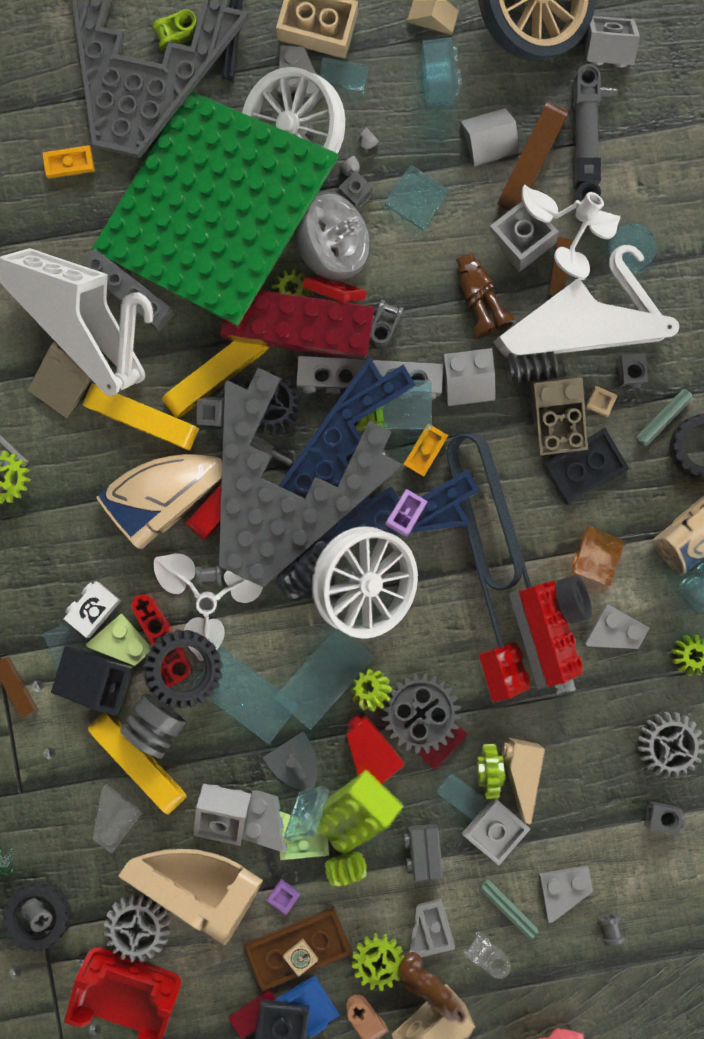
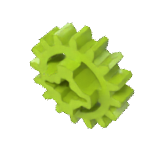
M2 451L0 462L7 461L11 464H7L5 467L0 465V474H6L4 476L5 482L0 481V488L3 487L8 492L0 493V504H3L5 499L8 503H12L13 496L21 498L20 490H28L24 486V482H30L31 480L25 477V474L30 472V470L22 468L25 461L22 459L17 461L18 455L14 453L9 457V452Z
M483 744L482 757H478L477 762L479 787H484L486 799H497L500 796V786H504L505 780L503 756H498L495 744Z
M374 933L373 940L366 936L364 945L358 942L357 948L359 952L353 951V958L356 960L352 962V968L357 969L355 971L356 978L362 976L361 984L363 986L369 982L370 990H373L375 985H379L380 991H383L384 984L392 988L393 979L400 981L398 967L404 955H400L403 952L401 946L395 948L396 939L393 938L389 942L387 941V934H384L382 939H378L377 933ZM387 949L392 952L395 960L387 955ZM382 954L383 962H380L377 966V969H375V962L378 961V958H380V955ZM362 964H364V966L369 967L371 971L370 974H368L365 971Z

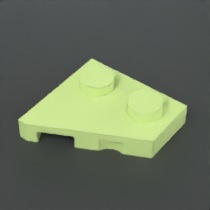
M122 613L86 644L88 648L134 666L145 658L151 646Z
M279 811L284 828H281L283 840L288 846L286 852H280V860L329 856L328 839L314 829L313 824Z

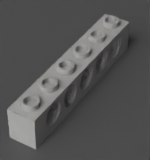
M298 356L297 388L302 389L303 393H316V390H326V394L339 395L340 391L347 389L366 360ZM373 360L382 377L404 364L411 377L419 376L423 379L424 384L421 387H413L398 398L409 399L412 398V395H422L421 399L435 400L436 396H440L442 393L443 364ZM319 371H325L329 377L326 381L320 382L316 380L315 375ZM348 372L353 378L349 383H343L339 380L340 374Z

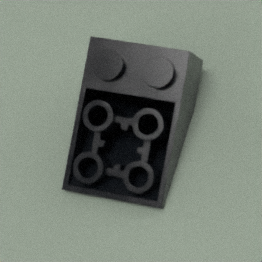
M65 646L51 693L88 708L118 716L122 712L135 666Z

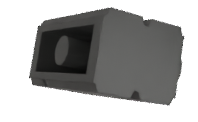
M438 825L409 826V834H404L405 848L410 849L411 858L406 859L408 874L413 873L415 881L443 878Z

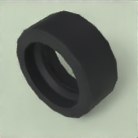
M578 575L558 580L556 583V597L561 613L566 621L574 624L590 619L592 605L583 580Z

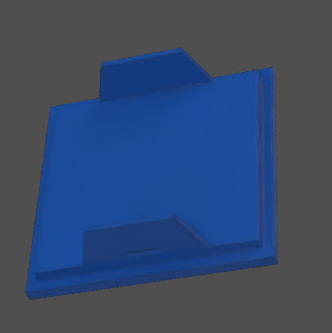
M315 975L274 1000L310 1005L305 1037L308 1035L313 1037L324 1030L330 1021L340 1016Z

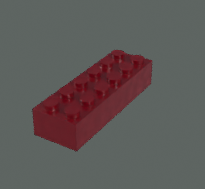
M259 290L238 326L223 319L221 336L224 340L367 360L374 307Z

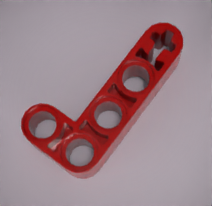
M138 595L133 599L132 610L152 645L157 642L156 640L159 637L162 638L166 633L174 632L153 596ZM141 600L149 602L147 610L149 613L155 612V616L145 619V616H149L146 609H140L139 606L142 605ZM154 620H159L162 624V629L159 633H155L151 629V623ZM182 646L174 648L173 653L166 654L162 661L161 675L164 677L166 686L171 687L191 674L193 666ZM177 662H182L186 666L184 675H179L175 672L174 667Z

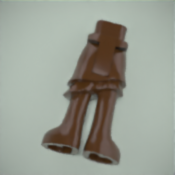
M473 253L457 258L456 262L459 266L457 272L460 276L465 302H468L467 308H473L477 317V325L473 329L474 339L488 336L495 328L497 331H501L515 324L514 316L505 312L493 291L495 289L493 286L494 282L481 266V261H476ZM483 298H485V300L488 303V306L494 318V323L489 317L484 307V304L482 302Z
M416 952L406 954L398 967V977L404 982V988L408 992L426 999L428 1004L431 1005L433 1012H438L450 1021H457L459 1024L464 1023L466 1015L462 1009L461 1002L453 996L452 992L435 975L422 969V958Z

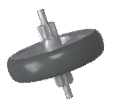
M318 192L293 233L296 247L307 266L319 276L331 281L350 279L357 275L368 261L370 253L368 228L358 209L348 199L333 192ZM318 222L324 226L323 231L320 229ZM331 248L336 249V257L334 256V253L332 252Z

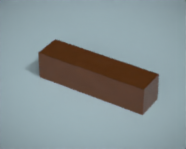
M557 237L554 246L547 298L554 297L565 288L567 273L557 265L554 254L560 247L570 250L572 239Z
M10 657L0 660V681L20 717L24 718L38 710Z

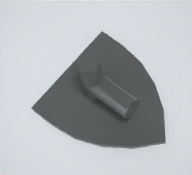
M304 731L263 757L270 770L285 784L298 790L314 791L318 764L315 751Z

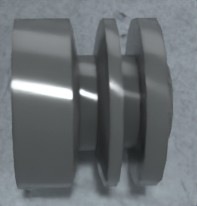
M144 694L134 708L141 719L130 715L126 719L129 724H123L120 732L137 749L156 758H163L166 753L165 748H169L172 744L165 734L178 736L186 721L168 705L150 695Z

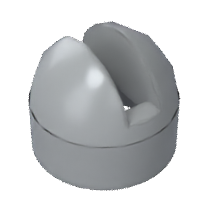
M367 127L358 137L359 145L364 149H371L379 142Z
M352 156L342 163L339 168L343 174L350 177L355 171L359 172L360 165L355 156Z

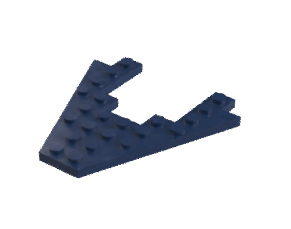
M372 358L367 359L279 486L303 498H306L315 477L338 487L349 465L346 457L355 452L362 437L354 424L416 386L404 364L382 377ZM468 470L463 471L421 497L428 502L410 533L470 524L459 503L480 490ZM391 486L373 498H370L368 495L317 541L322 540L325 544H329L341 533L356 527H373L393 535L400 534L385 525L400 500L393 487Z

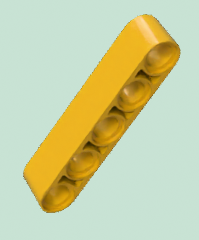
M233 341L162 397V401L175 418L182 417L197 405V400L207 398L224 385L226 380L229 381L264 354L269 346Z
M91 383L82 406L189 451L199 431V428L118 393L108 396L93 383Z
M103 712L88 726L89 732L165 814L169 815L187 798L185 792L151 755L137 749L121 734L120 728L122 724L114 715Z

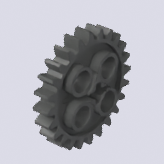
M414 674V681L412 682L408 677H405V685L396 682L398 690L390 692L393 697L392 699L390 698L391 701H386L390 704L389 707L382 708L383 711L389 712V716L382 719L390 721V725L385 728V730L394 731L390 738L395 739L399 737L398 746L407 743L406 751H410L415 746V751L418 754L422 747H424L426 753H430V746H433L438 751L439 742L447 746L446 737H455L451 729L460 728L454 724V721L462 719V717L455 715V711L460 710L461 706H454V702L459 698L457 696L450 697L453 688L445 690V681L438 685L437 677L434 676L429 681L428 674H424L422 680L419 679L417 674ZM426 689L430 693V699L426 703H421L418 700V693ZM439 699V703L425 713L426 719L418 718L410 727L405 728V724L419 714L418 708L426 709L434 700ZM403 705H408L411 709V714L408 718L403 719L399 715V709ZM439 708L443 709L446 715L445 719L440 723L433 719V712ZM418 724H423L426 727V735L422 738H418L414 734V728Z

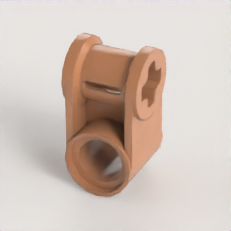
M354 994L349 997L346 1003L348 1018L361 1039H380L389 1032L383 1019L375 1012L363 995ZM357 1007L359 1010L362 1009V1011L359 1012L357 1009L354 1010V1008Z

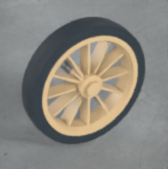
M478 0L488 31L503 49L522 59L544 60L563 54L581 40L592 21L596 0H569L571 1L570 14L554 0H514V5L507 9L504 0ZM527 5L517 25H515L508 11L515 7ZM531 12L532 37L522 32ZM552 12L566 23L561 31L557 27ZM542 18L551 37L550 39H541Z

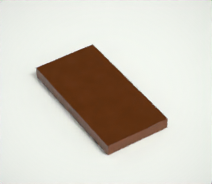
M335 906L244 943V949L261 992L299 977L283 955L302 939L318 957V961L300 976L353 954Z

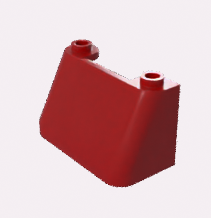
M104 948L91 949L75 978L63 1023L75 1027H85L91 1022L93 1016L139 1031L137 1039H163L181 987V978L172 971L140 962L136 959L134 962H130V957L128 956L121 960V954H113L112 951Z

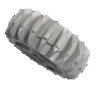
M664 712L662 719L660 715L656 714L654 716L656 723L647 720L650 728H641V731L646 734L645 737H638V740L643 742L644 745H640L637 748L639 751L645 752L640 756V759L647 761L645 766L648 769L653 768L654 774L659 775L662 772V777L668 778L671 773V776L677 779L679 772L683 776H687L686 768L694 771L696 768L692 763L694 761L701 763V759L697 757V754H704V750L699 748V745L704 744V740L697 739V737L702 732L701 730H694L697 724L693 721L689 722V717L685 715L680 718V714L674 712L671 717L669 712ZM676 726L674 730H671L665 736L658 734L665 727ZM683 732H685L688 739V749H685L682 745ZM654 740L660 745L658 753L660 756L658 759L653 749ZM662 740L671 741L675 747L679 748V751L674 748L671 749ZM676 755L684 756L676 763L667 764L668 760L671 761Z
M134 893L130 894L129 900L123 896L120 899V904L115 902L112 905L113 910H109L106 915L109 919L104 922V926L109 929L104 932V936L111 937L107 942V946L114 944L115 948L112 952L116 954L120 950L122 952L121 960L125 959L127 955H130V962H134L136 956H138L140 962L145 960L146 955L152 959L155 952L160 953L163 949L162 945H166L168 941L166 935L170 934L171 929L166 926L170 924L171 920L170 918H163L168 911L167 909L160 911L161 905L159 903L154 905L152 903L153 899L150 897L148 900H145L144 893H141L138 899ZM136 909L132 919L119 920L120 916L126 911ZM145 912L153 918L154 922L146 919ZM137 920L140 927H142L138 935L135 927L133 928ZM121 933L128 935L130 943L123 938ZM150 934L156 935L151 942L139 945L141 937L150 936Z

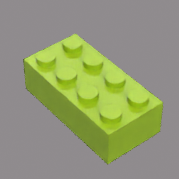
M364 771L326 799L309 821L318 833L324 835L331 842L334 849L345 855L386 829L403 805L369 772Z

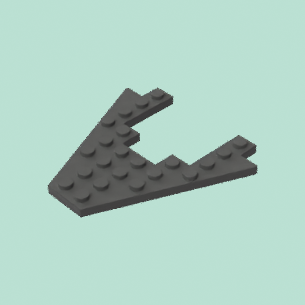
M72 0L92 145L98 149L140 158L248 20V13L228 8L230 0H203L191 47L168 42L163 63L159 64L120 55L125 39L124 33L104 28L111 0Z
M257 368L248 390L227 380L225 383L219 567L264 587L399 469L402 463L381 454L392 431L369 421L338 487L315 477L306 498H303L263 479L262 476L272 456L250 446L281 379Z

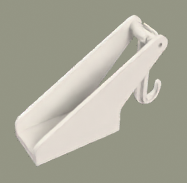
M622 245L611 253L609 268L638 310L597 302L582 281L577 279L493 342L507 358L509 353L515 354L516 358L517 355L534 353L536 355V353L550 351L559 354L658 342L666 337L676 335L679 330V323L675 318L663 316L622 260L624 253H630L637 261L641 262L644 260L642 253L634 246Z
M31 248L1 256L0 283L106 395L113 396L119 392V389L123 390L134 385V383L137 384L144 380L145 372L133 352L137 304H140L144 309V321L150 323L153 320V309L147 297L140 293H131L125 296L121 304L119 327L107 305L108 274ZM102 352L117 366L116 374H113Z

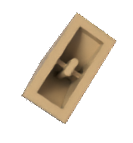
M413 0L407 23L452 35L459 10L447 0Z

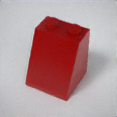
M357 714L347 723V738L358 776L367 771L382 785L405 765L401 755L366 714L362 716Z

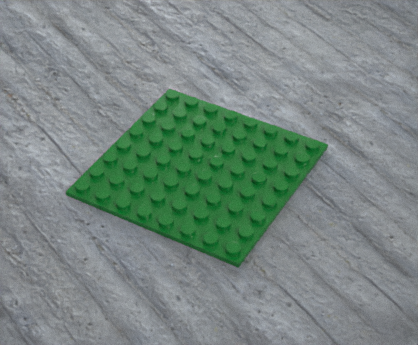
M191 92L165 126L91 251L93 249L97 250L111 262L238 326L339 158V154Z

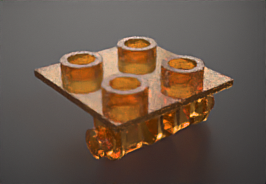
M587 526L586 530L582 531L581 545L577 546L580 550L575 552L578 556L575 557L574 563L571 565V568H573L571 573L611 586L625 541Z

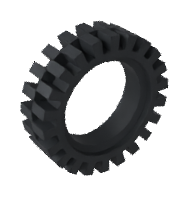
M175 630V632L166 633L162 638L159 637L156 640L157 642L150 646V651L145 656L146 662L143 664L144 678L150 691L161 702L174 708L175 706L180 709H186L187 706L192 708L196 707V704L199 702L201 704L206 702L205 698L211 697L214 694L213 690L215 688L218 689L220 685L218 680L219 678L222 679L223 674L221 673L223 664L220 661L221 656L216 650V646L205 636L190 630ZM181 646L195 648L200 652L205 662V672L202 680L194 688L187 691L170 689L161 677V664L164 657L174 648Z

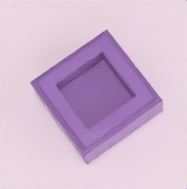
M280 879L266 901L286 915L301 893Z

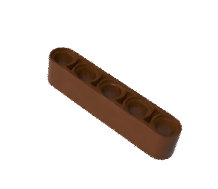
M547 101L497 205L511 210L522 202V188L524 185L530 189L532 188L569 113L568 110Z

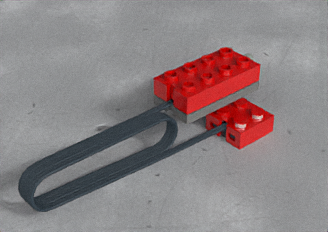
M474 433L457 435L448 444L446 452L451 476L453 478L463 472L458 450L463 440L471 439L479 450L514 566V576L508 585H501L493 580L487 564L470 497L460 502L461 508L470 521V524L465 525L498 643V647L478 654L492 702L510 699L530 689V678L525 671L522 662V651L518 647L517 642L503 645L487 585L496 590L510 589L517 585L522 574L527 588L509 593L537 689L554 686L557 695L565 691H575L573 678L583 674V663L577 655L574 634L570 632L568 622L563 617L556 597V582L552 580L531 586L490 447L487 441L480 435Z

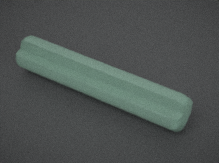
M682 389L637 435V441L644 447L648 446L693 399L692 394L688 390Z
M487 879L481 884V892L528 939L531 940L538 934L537 927L490 880Z

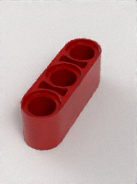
M222 484L186 523L203 541L221 523Z

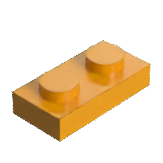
M90 145L42 152L45 174L48 179L95 172Z
M427 424L403 466L424 477L449 435Z

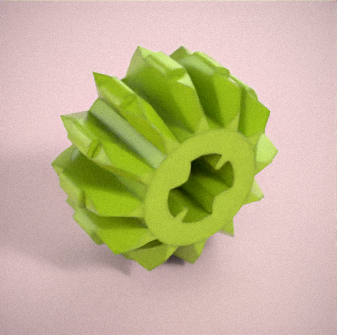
M292 269L289 276L285 270L282 271L283 279L276 276L275 281L277 284L271 286L272 291L276 293L303 297L312 295V290L302 287L305 274L300 273L296 277L295 269ZM292 286L296 293L291 294L288 291V287Z
M684 635L683 642L678 640L675 642L679 649L671 650V653L677 655L676 658L672 659V663L679 664L677 670L680 672L685 670L686 675L692 676L694 672L697 675H702V668H704V639L700 640L699 635H693L691 638L688 635ZM690 651L696 652V656H693L694 660L689 659V654H692Z
M368 669L366 675L359 672L360 679L352 680L356 687L350 689L351 693L355 695L352 698L353 702L359 704L361 709L366 710L368 708L371 712H375L376 706L384 708L383 701H391L387 694L393 691L392 687L388 685L390 683L389 678L383 677L384 675L381 671L374 672L372 669Z
M360 852L338 855L327 860L325 863L326 877L332 886L339 887L341 885L353 884L367 875L366 862Z

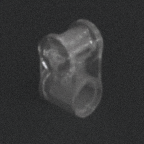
M477 931L475 934L476 938L468 949L465 948L462 951L463 954L497 979L505 978L510 972V963L507 955L485 935ZM501 959L505 964L502 968L496 969L492 966L493 962Z

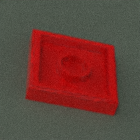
M321 276L304 278L302 284L304 288L343 303L365 300L367 295L364 289L342 281H331Z

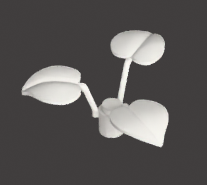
M524 185L522 188L523 204L534 218L542 222L549 223L553 217L557 219L576 208V217L583 224L570 246V250L560 247L555 251L554 258L557 265L564 272L584 280L589 274L590 265L583 254L575 252V247L586 226L589 225L591 232L603 239H611L616 233L620 216L600 211L604 202L599 195L593 192H589L581 202L576 200L573 205L558 212V207L552 198Z
M175 553L158 556L154 559L155 575L160 585L166 591L172 594H180L185 590L187 584L198 599L196 607L200 613L204 614V619L201 617L191 619L186 624L184 631L190 630L205 636L216 646V650L221 645L225 633L224 626L220 620L209 619V614L216 609L217 600L231 590V595L236 601L248 603L255 600L263 587L227 570L224 574V580L228 587L224 588L217 595L211 592L200 594L193 583L190 582L195 576L196 569L194 562L188 556ZM189 647L199 661L204 660L198 650Z

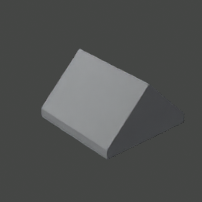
M506 108L460 122L474 167L519 154L516 121Z

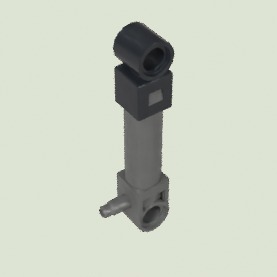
M591 64L580 67L573 81V110L576 111L574 188H579L574 196V203L576 200L581 202L584 199L583 193L593 192L600 197L602 195V190L599 186L602 180L601 157H599L598 106L601 102V97L618 95L617 88L601 87L600 71ZM582 78H588L591 83L583 82Z

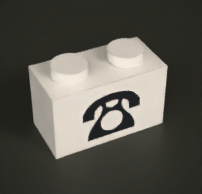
M97 581L94 584L89 583L81 592L84 596L78 603L74 601L65 611L67 615L64 620L86 638H91L121 602L118 597Z

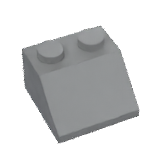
M593 16L590 26L586 31V61L593 65H602L603 63H613L617 67L634 65L640 39L635 20Z
M523 201L490 225V229L502 253L518 272L522 271L553 247L557 241L558 230L550 222L546 223L534 218L526 210Z
M492 348L443 355L442 364L448 406L495 401V368Z
M203 784L196 807L193 836L241 846L251 794L241 790L222 788L218 785Z

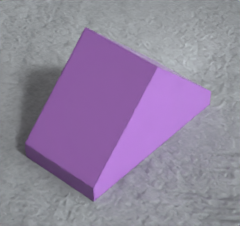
M406 489L385 525L407 537L428 501Z

